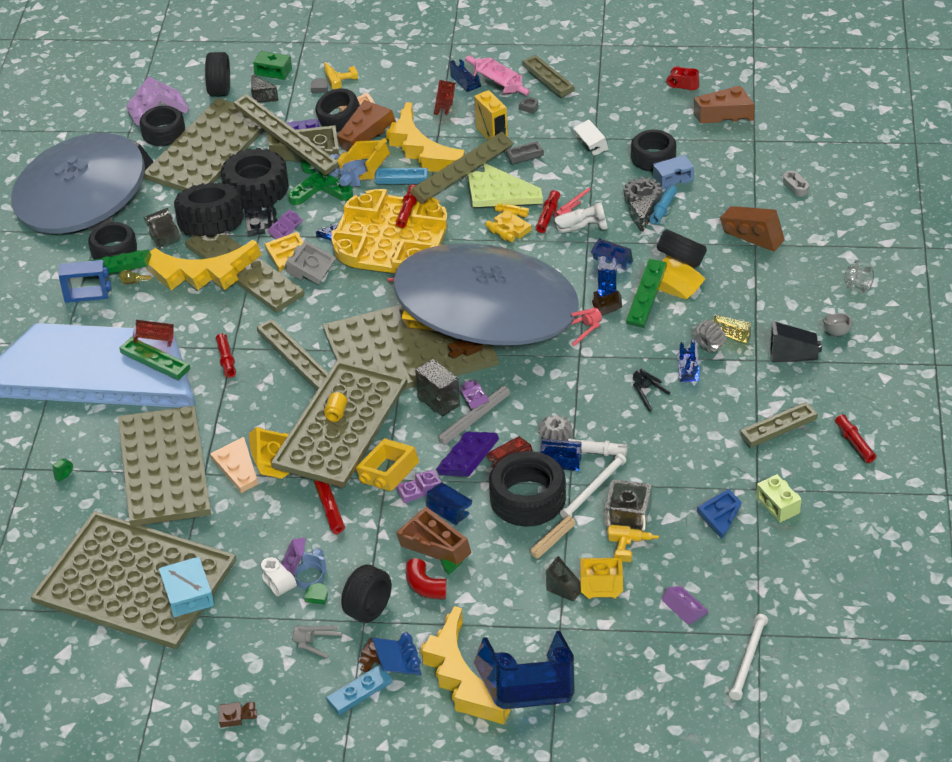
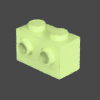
M778 474L757 483L756 498L780 523L800 513L802 501L799 494L795 493Z

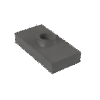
M538 141L506 149V156L512 164L544 156V150Z

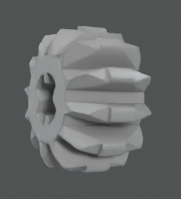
M711 319L702 321L694 331V338L708 352L719 350L727 340L725 337L726 333L722 331V327H719L717 322L714 323Z
M551 414L550 418L544 417V420L539 425L541 439H543L545 444L550 443L551 446L554 444L561 446V443H567L568 439L572 436L571 421H568L566 416L561 417L560 414L557 416Z

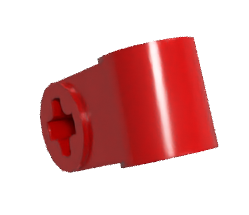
M675 66L671 69V75L666 80L667 84L672 88L696 90L700 86L699 71L695 68Z

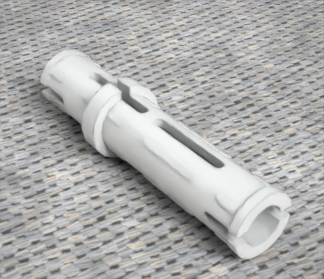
M568 439L567 451L604 454V456L620 453L625 457L627 456V444Z

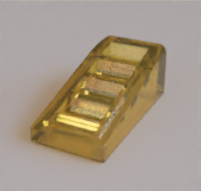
M714 315V323L717 322L718 326L722 327V331L726 333L725 336L747 345L751 337V322Z

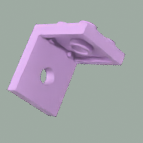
M149 76L126 106L135 124L140 126L141 116L147 110L157 107L160 102L174 107L183 113H187L190 109L178 90Z

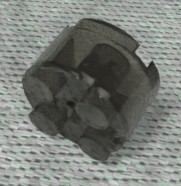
M168 208L143 217L147 227H149L148 233L152 240L155 239L154 243L158 250L181 239Z

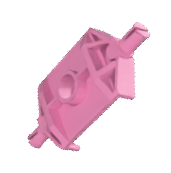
M470 55L466 57L465 61L474 67L473 76H476L477 72L482 73L484 77L494 80L500 86H504L503 93H514L517 91L525 96H528L530 90L522 86V76L494 59L490 57L475 59Z

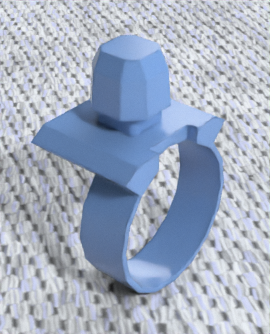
M354 160L344 164L339 169L341 176L339 180L340 185L361 186L358 175L367 171L366 161Z
M316 548L311 553L303 552L302 564L297 567L294 577L297 586L307 590L311 584L323 583V574L327 572L322 549ZM310 568H316L321 573V577L315 582L303 583L297 579L300 572Z

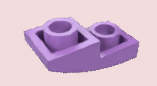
M289 209L269 228L268 232L276 239L290 235L303 220L297 213Z
M477 380L466 381L459 388L471 409L489 401Z
M430 470L415 474V480L398 484L396 491L403 503H407L431 493L440 487L442 482L435 471Z

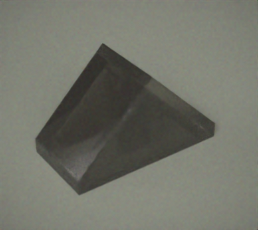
M254 74L251 76V93L254 100L258 103L276 102L279 100L277 86Z
M655 196L630 202V217L642 232H644L650 221L649 218L654 212L653 209L656 205Z
M558 556L546 570V590L570 601H575L581 593V581Z

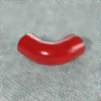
M418 558L408 560L406 562L405 574L411 589L424 598L446 600V579L428 577L426 574L427 565L423 560Z

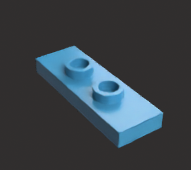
M378 168L376 170L375 184H419L428 178V168Z
M378 665L327 696V703L338 715H341L393 683L392 677Z

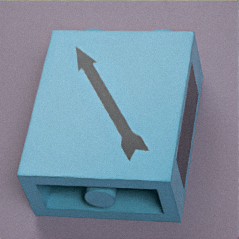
M199 557L159 568L162 585L173 618L214 606L212 592Z

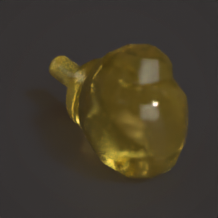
M123 270L119 274V279L123 284L130 285L139 283V280H151V275H139V273L131 272L130 270Z

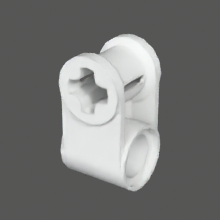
M268 557L262 561V580L277 597L297 586L294 576L276 558Z

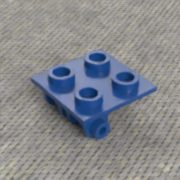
M407 632L402 633L399 641L380 638L372 639L383 671L414 675L422 674L420 670L421 660L417 655L416 646L413 644L412 635Z

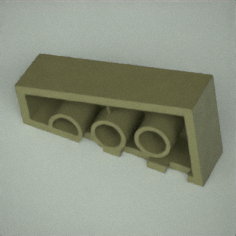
M335 125L296 130L328 155H339ZM267 133L269 150L271 152H276L286 161L304 160L270 133Z

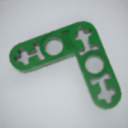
M320 171L315 172L288 192L289 203L292 205L302 204L320 190L341 201H348L353 197V188L350 185L341 186L339 179L329 174L324 175Z

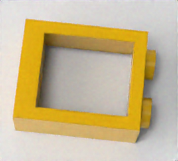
M384 438L357 465L356 469L361 483L392 491L419 463L415 447ZM386 459L396 461L386 472L377 470Z

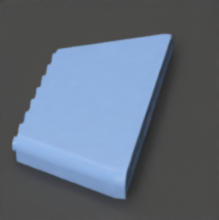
M35 323L0 355V398L176 408L195 406V398L187 373L180 380H176L120 353L119 347L130 337H134L182 360L175 335L169 330Z

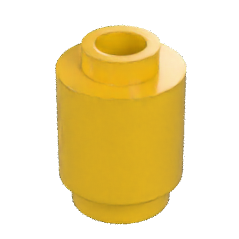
M336 392L329 395L324 409L325 417L329 421L337 422L343 417L348 399L342 393Z

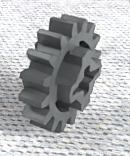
M641 176V179L635 177L634 181L629 180L624 188L625 200H629V204L635 203V206L642 205V207H645V204L652 206V202L657 204L662 195L661 184L657 183L656 179L651 181L650 177L647 179Z

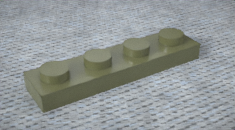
M537 55L522 61L524 68L560 97L574 92V85Z
M804 402L740 430V436L750 447H754L816 420L818 413L807 402Z

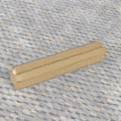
M566 516L530 549V555L535 559L541 557L575 525V519L571 516Z

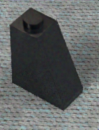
M779 322L771 323L770 353L772 363L818 360V354L822 352V343L818 341L817 333Z

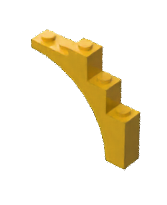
M410 102L405 103L404 109H401L400 119H397V122H392L390 129L386 131L389 146L402 147V150L405 151V158L419 159L421 167L428 168V171L438 172L465 155V150L440 145L424 136L413 122V103Z
M254 240L230 253L214 258L197 260L175 258L154 248L150 251L151 257L148 266L145 268L171 291L185 280L197 290L201 289L211 280L223 290H226L239 280L236 274L259 258L262 253L258 243Z
M454 606L451 613L447 614L443 629H439L437 637L430 635L427 642L422 644L420 654L423 655V664L438 668L436 677L438 678L440 688L454 691L452 701L455 704V711L504 725L512 709L511 694L495 689L482 681L470 670L463 660L458 648V636L463 624L462 608Z

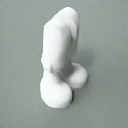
M602 202L586 209H577L559 215L555 218L559 233L582 229L588 223H597L602 230L608 229Z

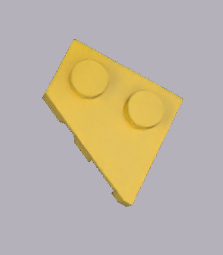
M298 232L265 243V249L279 272L286 267V261L290 256H294V250L298 245L301 246L303 244V240Z

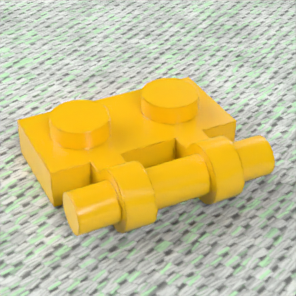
M508 210L496 216L494 222L488 220L485 223L490 232L493 234L497 233L501 239L508 240L509 242H513L515 237L520 239L532 231L531 224Z

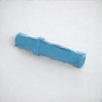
M669 185L666 188L659 203L654 206V212L649 218L652 224L655 225L656 223L658 225L662 217L667 214V209L678 191L674 185L672 187Z

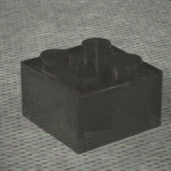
M431 359L415 370L417 397L421 402L427 404L442 417L460 406L458 377L434 359Z
M612 479L604 509L605 525L630 526V529L645 531L652 502V484Z

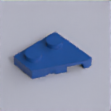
M727 489L698 506L697 513L722 539L737 515L742 502L730 489Z

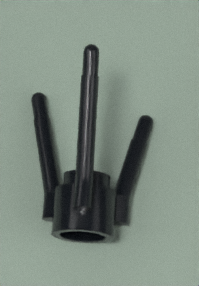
M643 368L634 373L633 381L635 383L633 387L637 389L648 411L651 412L652 408L641 388H648L653 384L668 395L670 391L660 385L662 383L660 379L646 372Z

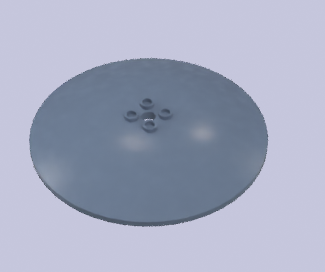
M455 243L427 248L404 260L398 267L394 277L395 295L402 307L410 315L438 332L470 342L490 345H522L540 342L565 331L575 320L576 316H571V313L578 311L579 303L576 291L567 278L559 271L535 257L499 246Z

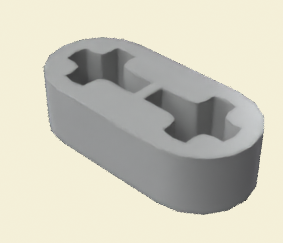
M789 170L783 174V184L794 195L803 197L808 194L809 183L799 173Z

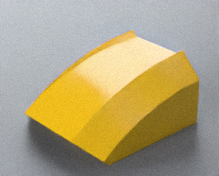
M666 255L663 262H667V268L659 291L688 299L698 290L705 278L690 265Z
M259 427L254 428L249 433L252 457L260 474L281 479L290 474L274 469L271 466L272 460L289 434L269 431Z
M580 558L581 593L588 599L592 597H613L615 599L623 592L622 558Z

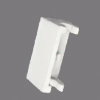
M590 120L573 128L574 132L578 134L577 137L581 138L590 150L598 146L596 150L592 151L593 155L609 150L606 138Z

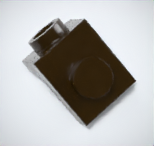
M618 290L601 297L598 291L593 292L594 299L592 304L594 308L600 311L602 316L622 308V295Z

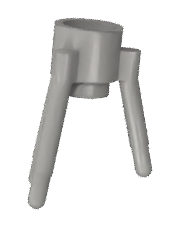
M296 626L293 633V641L298 643V648L306 649L319 656L328 658L327 654L307 644L313 642L314 635L342 636L343 633L331 631L338 630L337 626Z

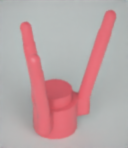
M587 188L566 205L554 212L555 218L572 212L571 209L581 203L579 199L588 193L590 188Z
M593 307L588 310L571 313V316L583 315L575 319L572 324L583 321L585 325L591 326L572 343L573 346L595 328L600 327L599 322L602 321V315L597 308Z

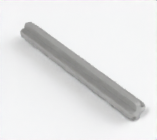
M506 386L500 387L488 397V402L473 408L438 436V441L446 445L509 396V388Z

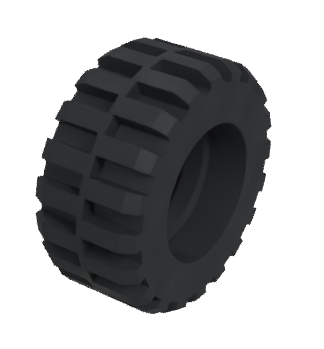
M249 148L245 151H238L237 154H232L221 167L222 183L235 186L240 191L244 209L260 206L267 208L268 204L274 205L277 203V200L280 201L288 191L289 181L286 162H284V159L274 151L271 152L269 149Z
M211 182L209 184L194 185L178 193L174 200L178 227L184 233H190L193 236H214V234L229 232L233 228L238 227L244 217L241 193L235 186L227 183Z

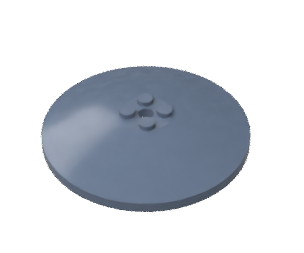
M92 133L60 142L38 155L21 172L12 190L11 204L13 210L22 224L37 232L61 234L93 226L120 210L137 192L145 173L143 156L131 140L117 134Z

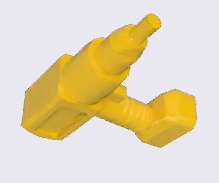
M324 62L327 81L332 89L341 88V80L358 79V72L355 66L349 67V72L340 73L335 71L327 62Z
M610 525L607 529L608 540L619 542L614 558H622V562H632V552L625 550L627 544L631 545V541L641 542L642 540L659 539V535L642 532L639 529H630V526Z

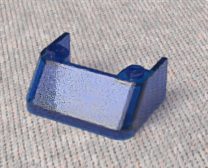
M556 631L546 655L549 661L517 664L514 657L509 653H495L488 638L483 637L474 664L490 696L498 707L502 709H515L569 703L575 693L574 655L561 631Z

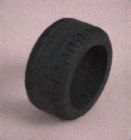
M209 52L206 55L205 81L207 93L211 96H225L230 91V61L226 52Z
M338 88L325 93L318 100L315 111L323 127L335 125L336 132H339L358 109L360 103L354 92L349 89ZM340 106H347L343 111L339 113L330 114L334 109Z
M157 106L147 110L140 118V129L143 139L154 146L171 145L185 131L184 117L181 111L171 106Z
M656 129L645 130L632 139L631 159L637 167L643 170L653 171V164L676 158V141L672 135L665 131ZM649 149H658V150H661V151L650 152V151H646V150H649Z
M109 222L95 228L89 236V248L94 260L137 251L135 233L130 226L124 223ZM111 242H121L114 246H104Z
M668 229L662 232L657 244L658 251L694 267L701 265L707 251L706 246Z
M368 564L354 570L349 576L342 592L341 604L344 613L364 623L371 622L380 616L391 595L392 583L389 574Z

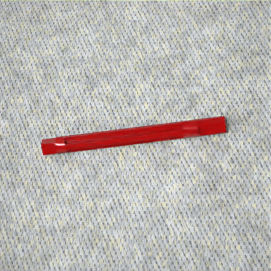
M314 480L332 533L340 534L345 529V525L331 487L328 483Z

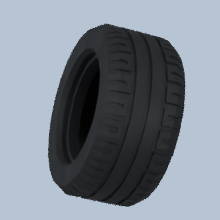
M522 451L504 457L494 466L489 476V495L492 509L500 518L516 526L531 527L547 523L560 513L566 502V478L563 468L553 458L540 452ZM522 482H535L547 487L545 491L530 496L516 495L508 490L511 486Z

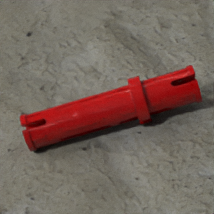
M414 184L408 187L395 222L400 228L406 227L412 208L417 202V199L410 192L416 186Z
M557 190L550 191L548 199L543 204L544 209L535 226L536 231L539 233L546 232L552 214L558 207L557 202L561 194Z
M219 333L215 339L221 357L220 365L224 369L225 377L232 378L236 375L235 359L231 355L227 335L224 334L223 336V333Z
M845 414L839 415L835 419V423L842 430L843 436L850 440L866 463L873 462L877 455L859 434L858 428L851 424Z

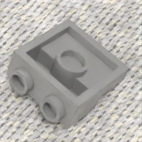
M305 240L301 246L298 245L293 253L294 256H290L286 261V272L300 280L306 277L319 285L334 264L336 257Z

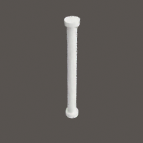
M618 453L615 456V460L567 508H563L560 511L561 517L563 519L566 516L572 517V513L620 465L626 463L625 456Z
M757 614L755 617L756 624L734 687L729 692V697L733 700H740L742 698L743 685L763 627L768 622V617L764 614Z

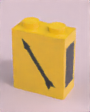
M489 90L475 95L476 129L487 140L502 131L508 137L507 107Z

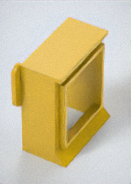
M387 139L356 141L348 152L342 153L337 159L340 169L348 162L368 159L365 162L368 171L358 175L359 180L374 179L376 170L385 158L391 155L386 143Z

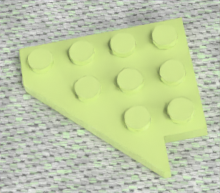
M484 164V172L475 171L468 175L473 207L498 206L497 204L501 203L503 205L543 204L540 187L488 164Z

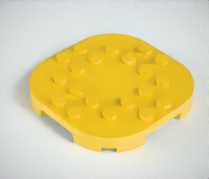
M387 189L365 191V194L359 197L357 195L353 196L344 205V214L337 229L333 230L331 235L333 253L340 262L350 267L396 273V269L409 256L421 250L442 244L448 227L446 209L434 197L423 204L417 200L412 208L406 227L400 228L395 222L403 204V197L388 195Z

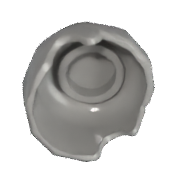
M829 313L827 319L823 317L825 330L832 336L839 337L845 335L853 326L851 317L845 313L833 315Z

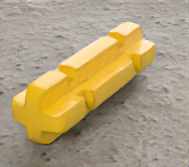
M503 203L495 206V211L497 212L508 210L520 217H528L529 215L528 208H520V206L510 204L503 205Z

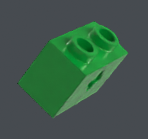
M260 51L253 61L254 73L257 76L285 80L292 70L291 56Z

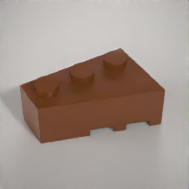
M740 85L694 97L693 114L700 123L722 122L723 119H732V122H736L742 118L754 121L755 104Z
M364 100L337 135L341 149L349 151L356 141H371L376 135L383 134L384 129L390 126L392 122H396L393 111Z
M730 206L720 217L724 233L773 252L785 240L777 210Z
M424 507L396 532L401 547L439 560L445 559L457 565L472 553L468 538L427 507Z

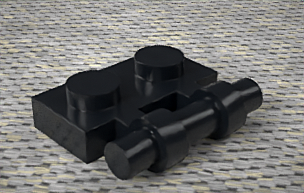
M268 204L267 209L263 211L262 206L244 209L248 236L266 234L265 229H269L278 221L276 218L277 211L273 204Z

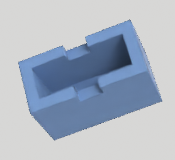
M685 155L653 164V178L657 180V183L661 184L663 190L669 185L671 187L672 185L675 186V183L678 182L683 184L693 181L694 166Z

